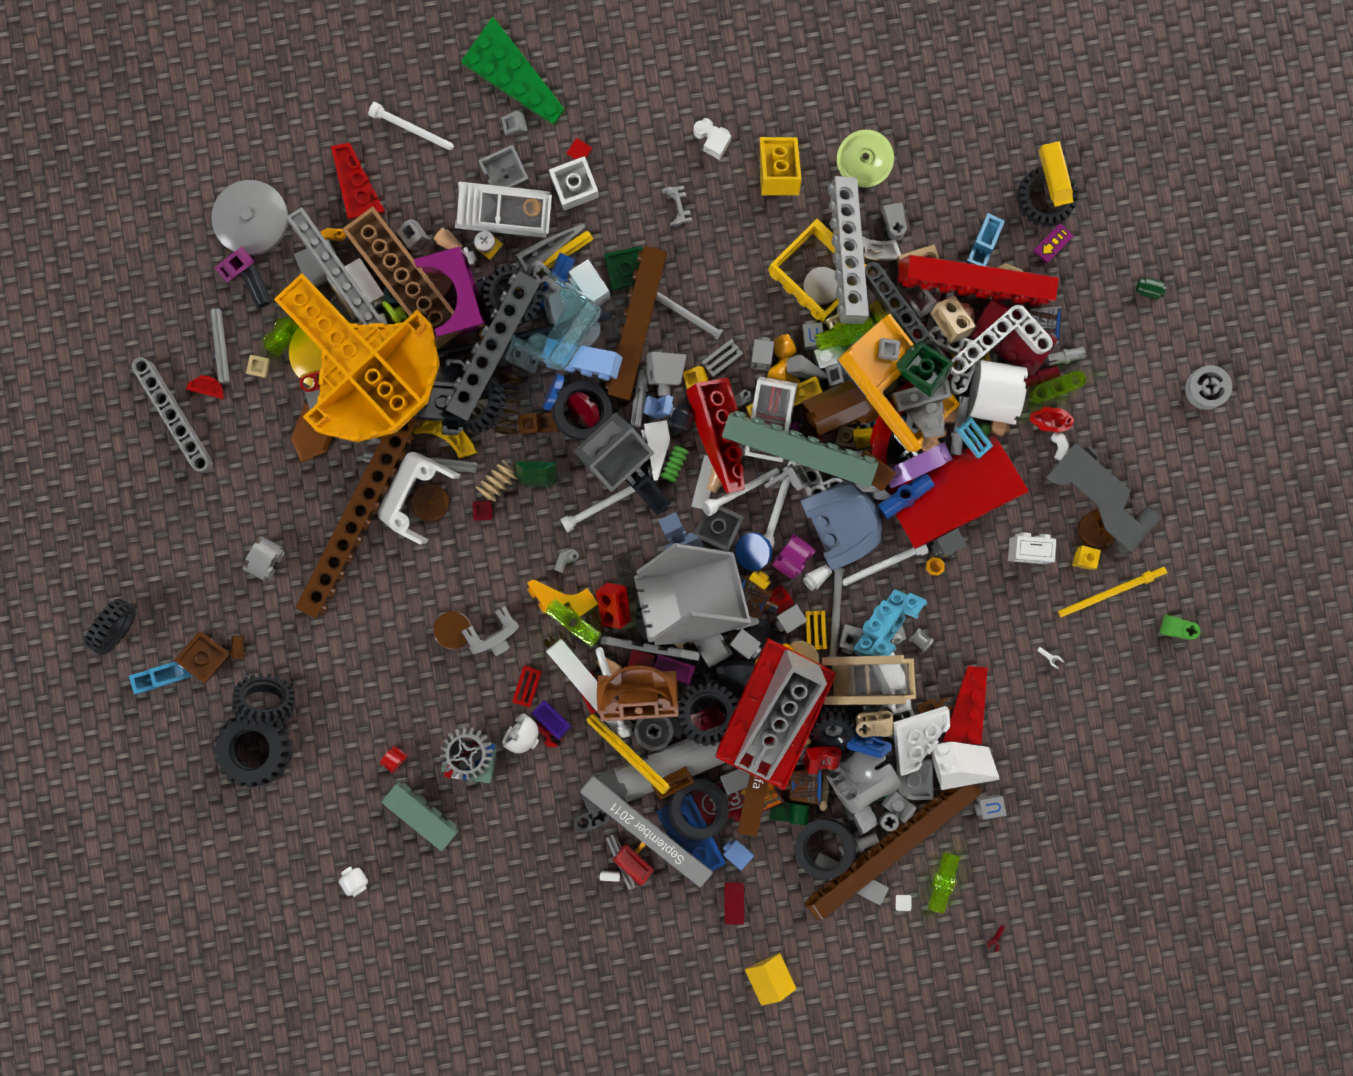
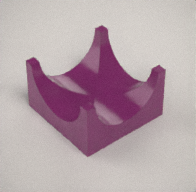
M460 246L414 259L416 268L422 267L425 274L437 273L445 275L452 280L456 288V309L452 317L444 325L435 328L437 337L462 331L455 336L458 337L482 330L487 325L472 288L475 285L468 258Z

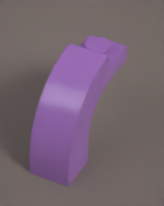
M945 442L890 467L896 472V475L889 483L890 488L903 484L953 460Z

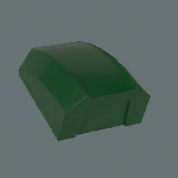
M918 342L909 347L896 364L897 369L909 382L927 396L932 397L948 378L954 362L926 344Z
M516 462L518 480L526 489L528 487H548L550 489L557 482V465L555 462Z

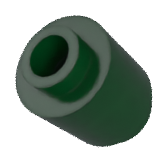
M1148 277L1139 278L1136 286V293H1139L1140 296L1156 300L1163 297L1166 291L1163 281Z

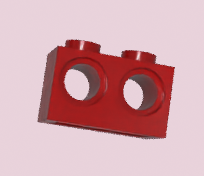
M606 583L596 590L602 626L621 629L631 621L626 586Z

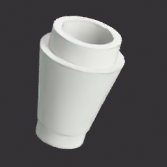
M825 564L805 574L806 577L803 578V581L811 591L817 590L832 574V571Z

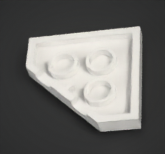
M946 706L893 723L897 773L900 776L918 771L923 765L921 762L927 753L931 754L938 744L937 739L943 731L946 732L949 729L950 714Z

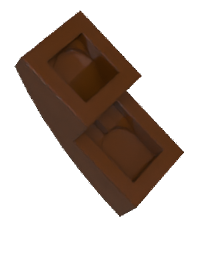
M552 412L518 415L519 434L560 432L555 425Z

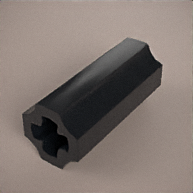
M250 267L243 270L241 275L255 306L259 309L270 305L272 300L258 269Z

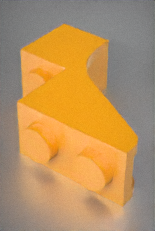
M531 580L527 583L529 585V588H527L528 592L533 598L537 597L541 602L538 606L544 614L548 612L551 615L567 603H570L568 608L574 616L582 617L598 605V602L588 588L578 594L566 595L536 580Z

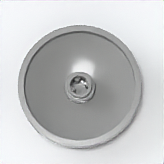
M243 180L228 186L220 193L214 203L211 219L213 230L224 246L233 252L242 246L250 256H256L272 250L281 242L288 228L286 217L289 214L285 201L273 187L257 180Z

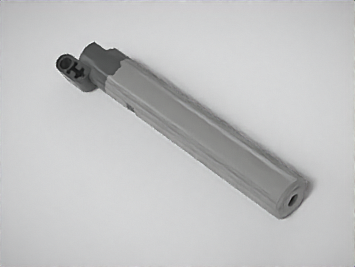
M721 724V725H719V726H716V727H714V728H711V729H709V730H706V731L716 730V729L720 728L723 724ZM689 738L641 757L661 778L685 766L691 775L694 776L726 763L715 757L719 742L715 743L716 746H711V744L703 746L702 743L698 745ZM629 762L596 775L600 782L625 802H630L654 791L651 783ZM581 793L587 808L579 810L575 814V828L579 832H587L606 824L610 816ZM601 811L604 813V816H601L598 812ZM580 818H586L588 819V822L586 824H580L578 823V820Z

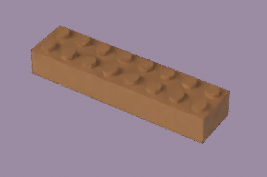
M371 207L342 229L406 314L411 316L418 310L431 323L434 329L437 350L462 332L458 331L437 337L435 328L444 325L452 317L454 310L420 267L416 268L413 257L374 207Z

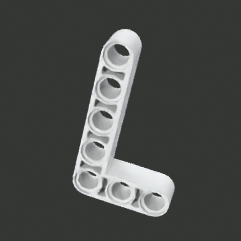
M1015 305L951 360L953 362H960L962 370L957 371L952 368L950 374L954 376L963 374L1013 329L1036 354H1044L1050 350L1053 342L1051 337L1023 306ZM1012 311L1020 313V320L1012 317ZM1000 323L1004 324L1006 332L998 331L997 325ZM1026 325L1033 328V334L1026 333ZM984 336H988L991 339V345L983 343L982 339ZM1038 340L1045 341V349H1041L1038 346ZM969 349H974L977 352L976 358L969 357Z

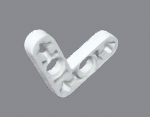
M934 327L929 331V334L939 348L955 355L961 352L960 350L963 346L966 348L973 342L968 338H963L958 341V348H952L948 339L943 344L946 336L939 327ZM938 332L941 338L935 340V336L932 334ZM968 350V355L971 358H976L977 352L973 355H970V351ZM978 361L970 367L969 373H963L959 376L952 375L949 387L953 394L960 395L966 391ZM957 362V365L955 367V370L961 371L960 362ZM960 377H963L960 386L963 388L957 390L954 383H957Z

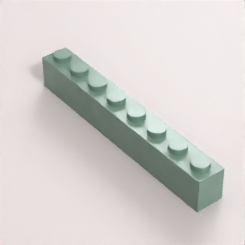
M739 411L729 414L722 434L723 438L870 488L879 463L875 461V458L868 455L864 457L858 456L857 452L850 449L845 451L838 449V445L828 442L827 445L820 443L818 438L812 436L808 438L803 437L800 432L790 430V432L782 430V426L765 424L764 420L760 418H747L745 413Z

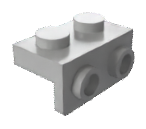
M900 285L896 286L913 312L920 319L931 312L937 304L934 297L927 290H922L921 286L914 285V288H905L904 290Z

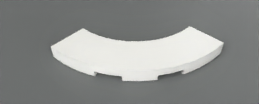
M862 236L864 259L893 261L901 255L896 239L876 241Z

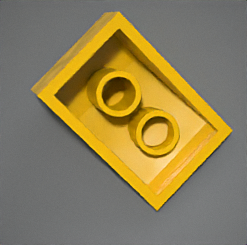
M760 137L761 195H799L802 179L797 137Z

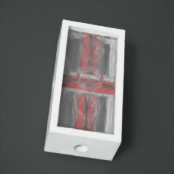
M759 377L751 419L753 417L764 420L765 424H777L783 427L782 430L789 432L798 383ZM746 445V456L783 462L784 458Z

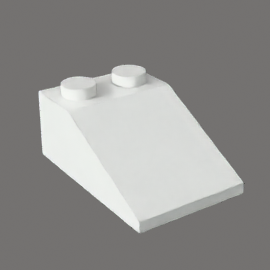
M946 742L937 744L932 751V761L941 790L999 780L989 747Z

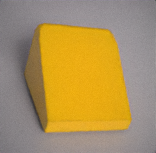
M697 366L683 372L687 389L695 383L709 381L704 366Z

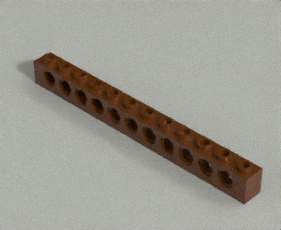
M410 419L408 430L400 429L396 433L382 437L295 607L296 609L314 618L324 616L328 609L326 604L329 598L332 599L337 591L335 588L337 582H341L346 572L343 570L347 564L350 565L354 558L352 553L355 547L358 548L363 540V537H361L363 531H367L372 523L370 518L373 513L378 511L381 505L379 500L381 496L386 495L389 489L387 484L390 478L394 479L398 471L396 468L398 462L403 461L407 454L405 451L407 445H411L415 439L414 431L417 427H421L424 420ZM396 437H399L401 439V445L397 448H394L392 446V440ZM387 454H390L393 458L389 465H385L383 462V458ZM378 471H381L384 475L383 480L377 482L374 478ZM370 488L375 491V496L372 499L366 497V491ZM361 505L366 508L364 516H359L357 513V509ZM354 522L357 525V531L352 534L349 532L348 527ZM342 540H346L349 544L345 551L340 548ZM333 557H337L340 561L337 568L331 565ZM325 574L331 577V582L328 585H325L322 581V577ZM316 591L322 594L320 602H316L313 598Z

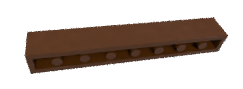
M644 246L643 251H639L637 261L640 262L639 269L634 271L633 280H635L634 288H630L628 299H631L630 305L625 307L623 316L626 317L625 325L621 324L619 336H622L621 342L617 343L615 347V352L622 357L617 379L611 378V380L607 381L605 391H608L607 395L609 397L631 402L667 251Z

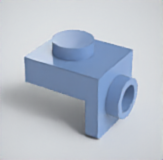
M665 395L657 399L647 396L643 414L658 420L670 415L673 410V397Z

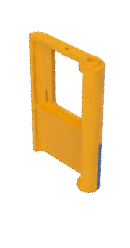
M888 314L846 350L837 361L908 452H916L923 446L922 442L925 437L920 429L916 433L912 432L883 394V391L901 375L896 363L909 347L914 345L892 315ZM885 338L900 341L897 361L878 358L879 339ZM952 393V397L939 400L943 402L944 419L960 405Z

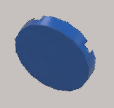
M558 373L555 376L543 403V409L550 411L558 398L559 390L563 386L564 376Z
M757 532L743 535L737 541L735 547L737 560L744 568L751 571L765 568L772 558L770 541Z

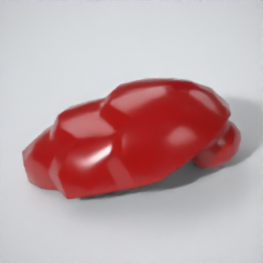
M1043 407L1031 413L1029 417L1031 423L1038 427L1040 431H1051L1052 433L1067 431L1074 423V418L1061 408Z

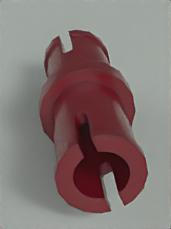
M1056 365L1042 371L1039 369L1033 376L1028 375L1027 379L1024 378L1023 381L1025 382V387L1038 383L1041 385L1044 384V381L1059 378V368Z

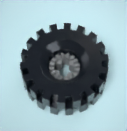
M824 705V709L821 708L809 735L813 745H818V747L832 746L842 751L846 750L847 742L857 735L856 714L852 713L850 708L845 710L843 705L840 708L837 705H833V707Z

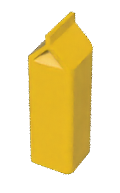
M1060 141L1042 145L1039 149V154L1054 206L1073 203V191Z

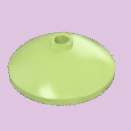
M858 130L851 133L843 140L837 153V166L843 177H856L858 187H872L881 183L890 174L894 163V152L890 142L885 136L874 130ZM864 153H868L869 158L864 159L862 155Z

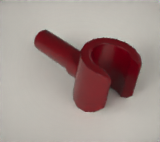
M1000 925L994 938L987 941L988 949L991 944H996L993 950L994 953L999 951L998 941L1005 928L1003 925Z

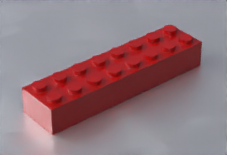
M909 255L900 259L897 283H902V286L907 288H914V285L921 286L922 290L932 291V288L939 289L941 293L958 292L957 295L960 296L974 294L979 299L994 297L999 302H1005L1006 299L1012 300L1013 304H1024V302H1027L1032 307H1042V305H1049V302L1056 301L1059 277Z

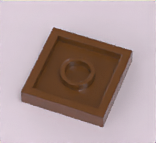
M199 631L174 659V662L206 685L230 657V653Z

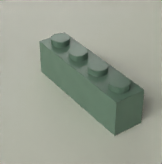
M397 783L381 803L442 852L459 832L456 829L457 825L449 819L447 821L441 817L442 813L434 807L431 809L427 806V801L420 795L416 797L411 793L412 789L407 784Z

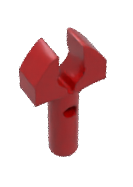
M533 719L538 726L539 733L545 736L546 742L544 744L548 747H557L558 745L552 742L550 737L553 734Z

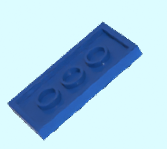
M691 794L686 795L681 803L683 819L694 828H707ZM669 805L656 811L667 835L713 871L726 864L712 836L704 840L685 838L674 829L668 815Z

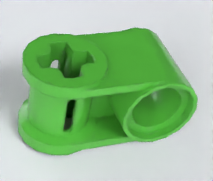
M1164 615L1159 634L1193 640L1199 637L1200 627L1194 622ZM1190 628V630H1193L1192 634L1186 632V629Z

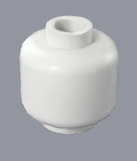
M349 867L341 872L342 877L339 879V884L347 896L353 895V897H356L367 889L368 879L360 868L352 869Z

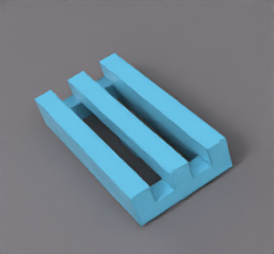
M968 417L966 418L967 421L962 422L961 426L955 430L975 457L980 458L993 445L973 418ZM969 425H971V427L975 430V432L978 434V436H979V437L981 438V440L984 442V444L986 445L985 447H983V445L980 443V441L978 440V438L974 435V433H973V432L971 431V429L968 427ZM963 430H965V431L967 432V434L970 436V438L973 440V442L976 444V446L980 449V452L978 451V449L975 447V445L972 443V441L969 439V437L966 435V433H965Z

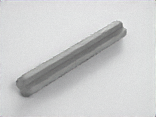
M211 309L219 383H228L230 378L222 311L220 309Z

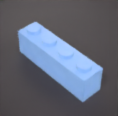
M547 338L541 361L546 363V367L557 370L558 367H561L569 373L580 371L584 376L592 377V374L598 375L600 379L609 381L610 378L617 379L622 357L616 352Z

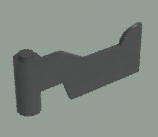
M1076 443L1046 477L1048 481L1057 485H1066L1071 482L1093 501L1099 509L1105 530L1117 540V549L1125 555L1127 553L1132 554L1161 520V517L1148 507L1136 519L1124 510L1131 490Z

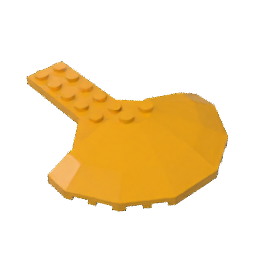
M303 273L274 299L321 349L322 368L319 374L320 392L317 404L303 416L316 432L352 442H361L398 432L428 403L440 363L433 326L418 310L403 323L350 324Z

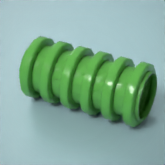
M679 446L673 447L674 451H671V457H668L669 462H666V468L664 467V472L660 474L663 479L673 483L677 481L675 478L679 476L678 472L682 470L681 466H684L683 461H686V455H689L686 449Z

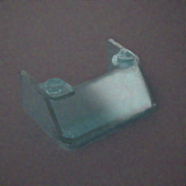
M549 272L548 275L552 280L562 287L559 291V298L567 307L547 337L541 333H535L525 342L512 335L511 341L518 348L554 369L563 370L569 365L599 319L601 308L579 289L554 273Z

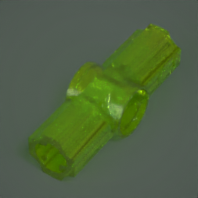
M870 317L863 324L838 322L832 329L814 335L816 346L820 351L837 345L848 346L856 338L866 334L873 327V322Z
M557 599L551 601L547 606L545 613L590 647L599 640L601 633ZM572 619H577V624L574 627H570L569 622Z
M943 852L938 872L936 871L933 877V890L928 903V909L938 913H945L949 896L952 894L956 883L955 874L960 861L959 856Z

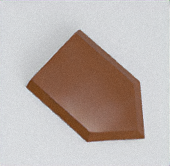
M307 403L304 404L291 436L301 463L326 453L333 438L332 436L319 434L304 419L303 416L310 410Z

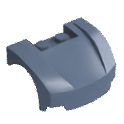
M844 479L839 484L825 491L806 496L801 500L808 518L812 519L824 546L825 552L823 554L830 570L840 568L866 556L881 542L882 521L878 507L870 493L862 492L853 482Z

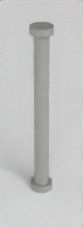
M657 293L656 300L714 335L716 340L720 338L723 333L722 329L718 330L663 294Z
M845 568L833 570L835 572L830 656L828 657H837L842 575L845 572Z

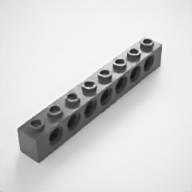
M521 271L511 275L508 281L510 286L507 292L505 290L502 292L498 300L501 302L498 309H493L489 317L492 319L489 326L485 325L480 334L483 338L480 343H475L471 351L474 354L473 357L465 362L462 368L465 371L461 378L458 377L453 385L456 388L452 395L449 394L444 402L447 411L466 421L469 419L540 284L539 281ZM515 288H520L523 292L520 299H516L513 296ZM506 305H510L514 309L511 316H507L504 313ZM498 322L503 323L505 327L501 334L495 331V325ZM490 339L496 344L495 349L492 351L486 348V342ZM479 357H484L487 361L486 366L483 368H479L476 364ZM471 374L477 376L478 380L475 385H470L467 382V378ZM462 391L468 393V400L466 402H460L458 399V395Z

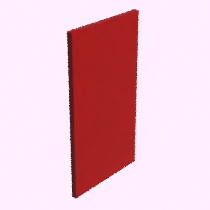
M995 435L988 438L993 446L982 457L976 458L972 451L967 448L961 452L962 455L955 454L951 456L953 460L927 472L926 474L931 478L935 487L915 500L911 507L904 508L895 514L914 549L1029 492L1028 487L1024 484ZM983 441L980 442L983 447L986 446ZM914 479L893 488L889 487L885 491L892 496L900 486L907 485ZM904 494V495H902V498L907 499V498H909L911 495H910V494Z

